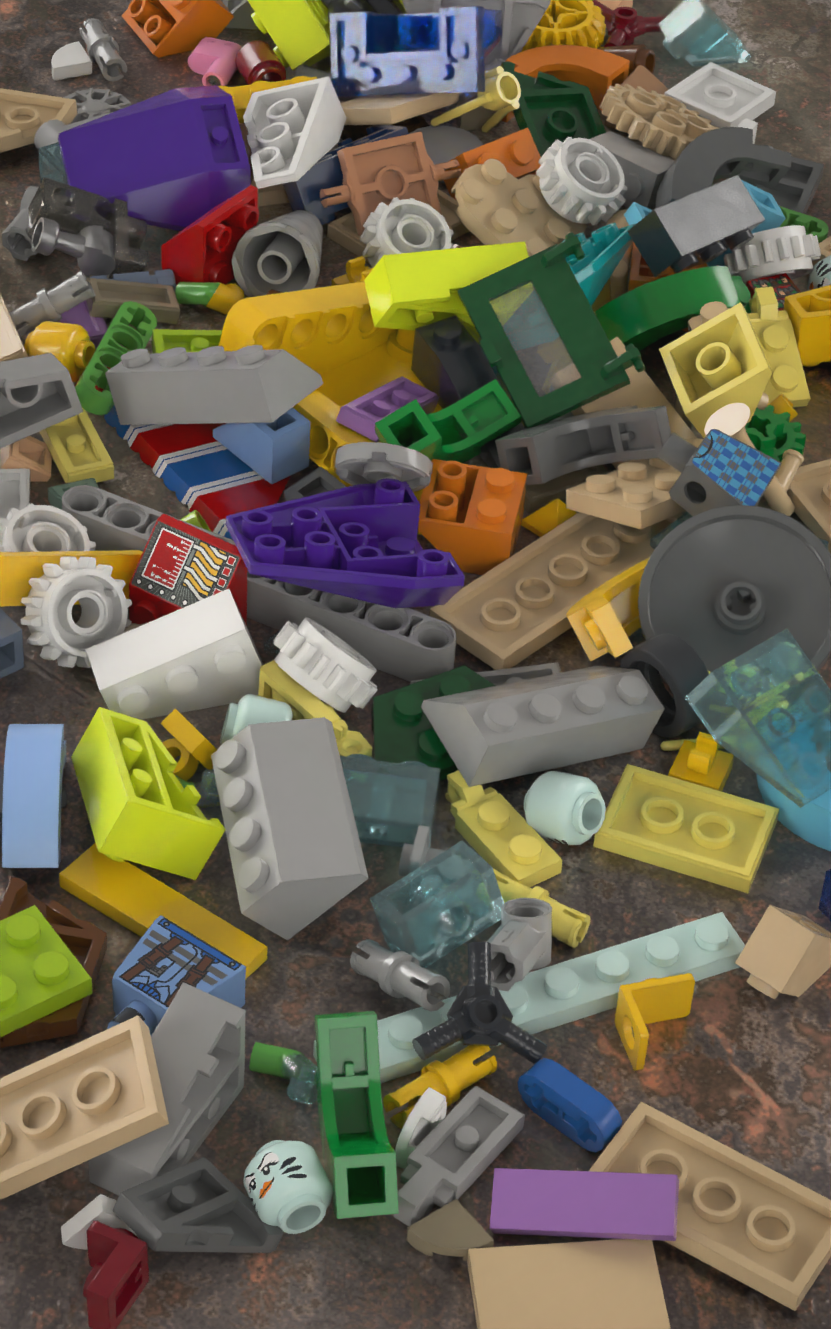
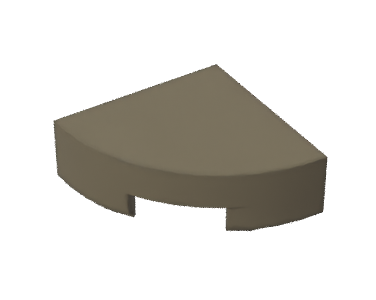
M457 1199L407 1227L406 1240L415 1249L429 1256L437 1253L446 1256L462 1257L463 1261H467L468 1249L490 1248L494 1244L493 1238Z

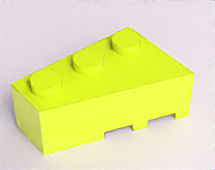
M525 241L383 255L364 280L374 327L415 330V328L452 316H457L474 326L457 290L528 258ZM531 282L490 301L502 327L505 326L535 290Z
M99 707L71 756L98 852L103 853L114 861L125 862L128 860L196 880L226 829L218 818L207 820L197 806L201 795L194 785H187L185 788L182 786L173 773L177 762L146 721Z

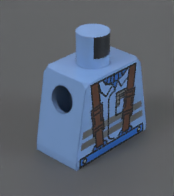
M160 915L114 973L112 979L113 1011L117 1016L108 1023V1029L135 1016H139L149 1027L150 1035L152 1036L183 982L242 1008L245 1005L246 966Z

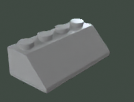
M250 345L237 351H225L222 346H213L199 352H186L185 348L177 347L154 354H149L148 349H136L123 354L121 362L105 372L120 425L272 423L323 385L322 377L319 373L284 349L263 350L262 345Z
M592 666L427 699L421 705L423 712L469 787L643 749L665 709L640 670L606 666Z
M322 717L249 724L232 739L225 741L211 755L241 914L282 938L289 940L369 879L331 721Z

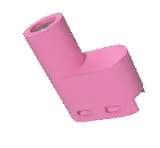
M205 37L188 57V65L192 71L203 75L202 83L204 86H226L237 71L236 55L242 47L234 42Z

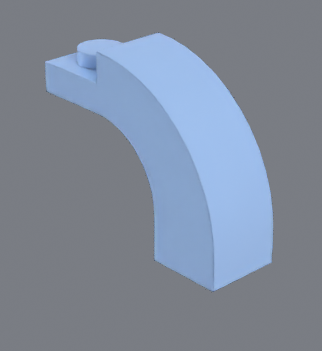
M9 724L3 778L2 868H58L60 865L63 768L66 763L64 724Z

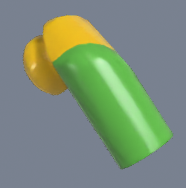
M180 282L175 290L179 304L203 305L223 314H228L232 306L245 297L243 290L233 283L225 285L219 282Z

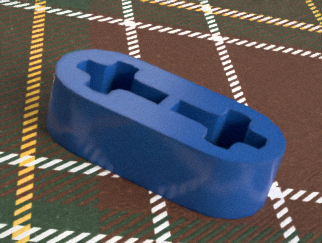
M543 1058L519 1077L517 1082L518 1091L526 1105L539 1117L588 1151H601L612 1141L623 1126L621 1116L610 1100L552 1059Z

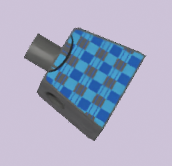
M710 429L698 448L673 432L657 456L681 472L669 494L671 499L692 516L724 506H757L782 464L776 459L718 429Z

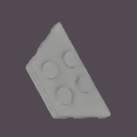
M402 0L428 68L469 72L481 70L494 58H497V61L500 58L506 60L521 52L550 5L551 0Z

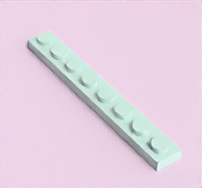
M723 912L530 972L522 981L515 982L508 992L501 990L499 992L513 1015L512 1023L532 1035L616 1008L620 985L641 982L649 978H664L691 973L696 982L739 968L740 966L735 964L745 944ZM457 996L441 1000L445 1004L437 1011H428L419 1007L377 1020L381 1083L421 1071L424 1066L434 1060L443 1062L468 1046L458 1041L435 1053L433 1056L422 1060L416 1053L412 1043L414 1038L448 1020L447 1013ZM314 1040L313 1056L317 1062L316 1040Z

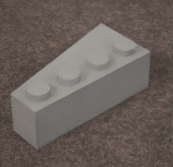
M52 353L0 362V449L83 412L68 369Z

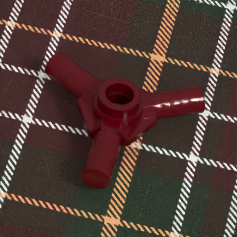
M593 0L594 5L600 7L601 14L605 16V30L609 38L604 47L632 45L636 37L645 33L671 32L673 30L672 16H637V11L631 7H618L612 10L599 1Z

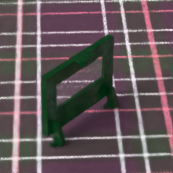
M573 232L568 233L565 236L566 240L560 244H555L457 290L481 338L479 343L491 367H496L527 428L548 423L629 385L630 379L625 371L626 369L634 366L637 372H642L646 368L641 360L639 350L633 344L627 345L625 347L626 352L620 356H617L566 260V257L573 254L577 260L585 258L581 242Z

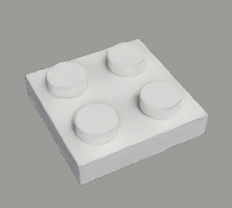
M710 62L666 91L664 95L686 104V108L690 111L699 112L701 118L712 121L711 125L723 128L737 127L745 118L750 120L757 118L774 106L776 91Z

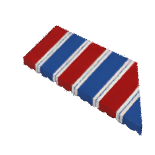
M95 385V389H96V390H98V391H100V392L103 391L102 388H100V387H98L97 385ZM115 405L108 414L104 415L107 424L111 427H116L119 437L128 440L129 447L134 452H139L141 460L146 465H151L153 473L157 477L163 478L165 486L169 490L175 491L177 499L182 504L188 505L189 512L197 510L207 523L210 531L231 540L233 539L226 527V516L277 504L291 477L290 475L274 484H270L213 438V429L226 423L120 425Z

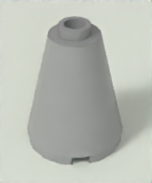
M296 210L247 230L240 238L232 258L234 278L248 297L266 295L271 289L291 292L315 288L319 279L323 243V227L320 220L308 211Z

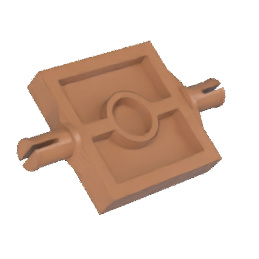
M420 131L347 147L337 151L343 173V185L321 189L320 198L336 195L321 201L324 208L347 202L353 213L358 236H361L365 230L363 225L370 213L374 212L381 202L389 206L395 197H398L399 200L414 198L417 201L429 204L442 215L437 196L438 181L459 178L461 169L444 171L460 166L456 159L434 165L426 152L422 132Z

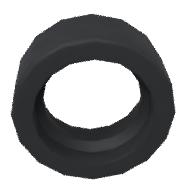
M669 633L656 635L627 651L621 659L620 668L640 670L665 708L652 733L665 738L679 736L704 722L712 713L715 696L711 677L697 652L682 638ZM659 672L668 682L669 687L673 693L674 699L665 688Z

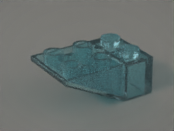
M788 629L781 631L712 671L685 697L718 744L800 808L831 789V690Z

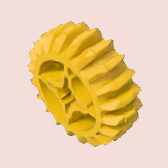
M551 0L550 5L522 51L551 45H575L597 49L604 43L605 16L601 14V8L594 5L593 0Z

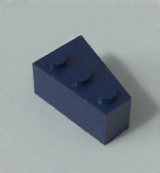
M372 125L366 128L367 136L353 142L351 138L338 142V148L327 152L298 181L283 184L292 211H308L314 214L322 225L337 218L335 212L349 206L345 202L324 208L321 201L336 195L320 198V190L343 185V173L337 151L347 147L409 134L407 127Z

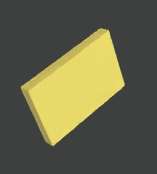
M627 764L606 808L603 824L598 832L595 833L593 847L749 893L777 823L779 808Z

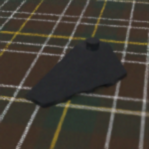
M457 316L415 328L411 370L426 389L439 396L438 404L442 409L451 406L495 379L515 406L496 367H491L479 343L481 338L476 328ZM522 418L520 424L481 447L479 456L489 468H501L495 440L527 429Z

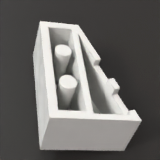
M230 589L85 649L99 691L109 710L140 720L169 715L175 708L182 713L230 703H239V700L247 694L258 696L260 666L263 663Z

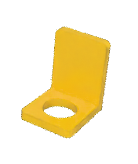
M691 973L664 978H649L641 982L620 985L614 1024L634 1071L644 1069L649 1033L645 1024L682 1018L690 1014L695 980Z

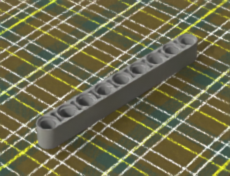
M89 485L72 487L65 491L62 496V510L73 515L82 526L88 529L89 540L96 543L94 551H144L157 519L163 514ZM182 521L188 525H191L197 529H200L206 533H209L217 538H220L226 542L235 545L234 541L229 538H226L219 534L213 533L206 529ZM247 572V618L281 631L287 621L294 622L299 626L305 617L310 618L349 644L376 669L409 682L427 679L454 669L456 632L451 625L410 608L395 609Z

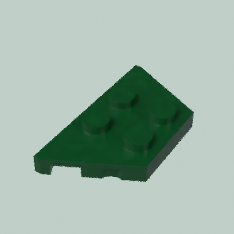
M502 62L501 67L504 69V72L513 74L520 84L521 96L518 100L520 106L518 109L513 110L519 129L522 130L528 127L541 157L557 139L563 143L567 137H572V139H591L606 133L587 86L571 81H561L555 76L540 71L537 77L534 78L515 72L514 63Z
M463 665L373 697L371 730L373 731L372 764H374L373 800L375 803L379 804L445 780L448 774L458 770L421 708L424 700L496 685Z

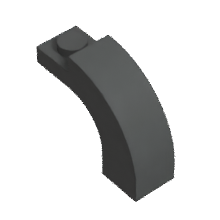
M723 127L705 132L686 146L663 176L656 196V208L712 186L713 180L731 178L739 175L740 179L745 182L774 188L791 168V153L777 150L769 145L753 144V129Z
M635 405L551 421L512 433L495 440L501 468L527 473L526 485L543 484L564 474L596 465L658 458L659 452L671 436V429L666 406L638 408Z

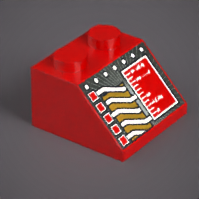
M163 513L155 523L129 583V599L132 601V605L129 606V620L132 621L131 623H149L230 589L247 626L248 569L237 547Z

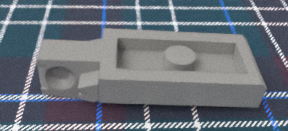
M474 1086L408 1156L407 1167L400 1176V1182L404 1186L398 1191L399 1214H393V1217L407 1226H411L428 1216L435 1204L443 1207L455 1199L458 1200L523 1129L525 1114L478 1086Z

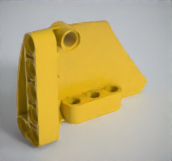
M364 281L244 298L235 303L226 316L218 345L224 347L225 351H237L250 345H262L263 350L284 349L321 375L323 385L293 406V408L311 421L309 459L325 469L346 487L353 485L341 480L336 474V468L334 469L338 448L351 443L375 441L336 422L341 407L402 376L426 388L411 370L415 330L374 327ZM438 403L436 405L435 411L432 413L442 410L441 406ZM423 489L413 492L419 502Z

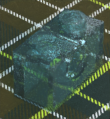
M463 840L370 898L386 945L394 953L403 951L412 955L420 962V966L423 968L430 966L500 921L501 908L504 904L493 867Z

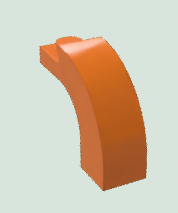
M575 45L536 47L519 52L505 60V62L514 63V71L536 78L540 71L555 76L561 81H571L587 86L596 108L602 110L600 105L609 86L621 85L628 78L630 60L610 52ZM513 111L509 112L502 121L507 123L514 118Z

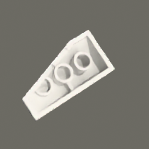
M329 76L252 93L243 117L248 130L247 140L252 152L250 157L257 188L298 181L339 142L347 118Z

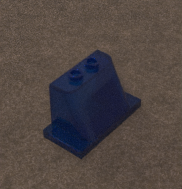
M469 6L439 8V13L395 15L366 11L329 13L331 82L338 97L485 92V59L500 42L502 36V10Z

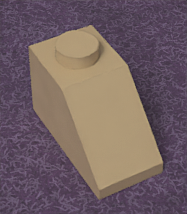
M769 905L735 964L751 973L746 982L763 994L773 999H776L779 993L800 997L831 967V932L804 915Z

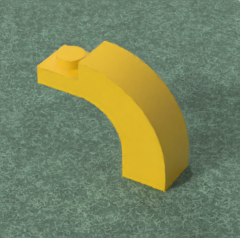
M649 558L600 585L574 604L567 612L566 616L590 662L608 652L616 658L633 649L628 637L641 628L638 609L639 587Z

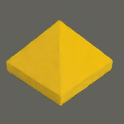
M556 498L523 518L521 525L537 536L542 537L576 515L577 512L567 509L566 504Z

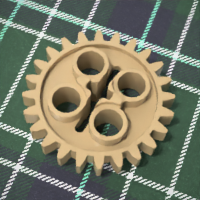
M615 84L614 87L610 85L600 105L602 109L601 114L607 116V122L617 125L616 130L627 132L629 139L639 140L643 142V147L649 148L663 156H671L674 160L678 158L686 146L695 138L705 132L719 128L711 125V120L701 118L699 112L688 110L686 104L670 96L658 94L654 90L649 93L640 86H637L635 89L628 84H625L624 87L619 84Z

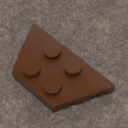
M11 877L0 904V921L35 905L92 978L93 991L107 951V933L87 920L75 918L68 908L53 899L48 904H45L28 893L25 881L20 878ZM91 995L1 1037L0 1048L78 1034Z

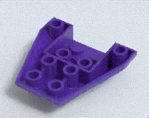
M216 85L175 88L58 134V142L74 211L182 231L212 208L251 185L250 164L233 98Z
M390 478L380 479L376 483L357 484L226 516V527L249 573L395 609L445 605L464 586L465 576L450 552L436 549L423 550L419 544L417 533L420 503L406 481L401 482Z

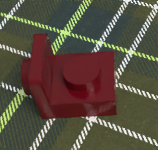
M93 1221L86 1231L89 1265L93 1268L89 1272L83 1288V1296L87 1299L88 1325L92 1329H116L149 1282L147 1243L140 1240L127 1229L112 1228L101 1222Z

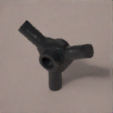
M482 941L468 943V985H464L447 1013L448 1020L412 1040L413 1047L422 1060L433 1056L435 1053L458 1041L463 1045L497 1046L500 1042L533 1064L538 1062L544 1055L547 1044L512 1023L513 1015L497 987L491 986V943Z

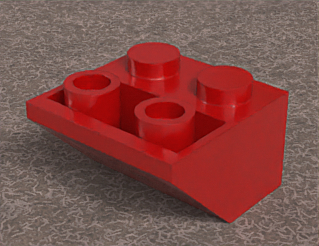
M252 185L248 186L212 208L161 245L162 270L170 269L173 271L176 286L180 282H219L226 285L234 278L232 266L233 253L243 234L256 226L259 219V209L257 208L258 188Z

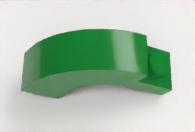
M711 266L679 272L646 283L597 309L595 314L609 341L618 337L625 347L633 344L635 348L637 347L641 351L657 340L687 328V322L692 317L699 316L701 308L709 302H722L727 308H732L741 302L747 314L752 313L749 304L751 295L741 276H731L728 266Z
M495 379L451 406L435 413L426 414L415 399L376 422L375 433L381 443L399 445L416 450L427 456L431 461L432 459L464 463L479 455L483 445L520 424L521 415Z
M375 1011L315 1015L318 1069L315 1073L319 1126L325 1172L333 1187L331 1205L337 1219L399 1214L396 1152L392 1148L387 1136L382 1104L377 1014Z

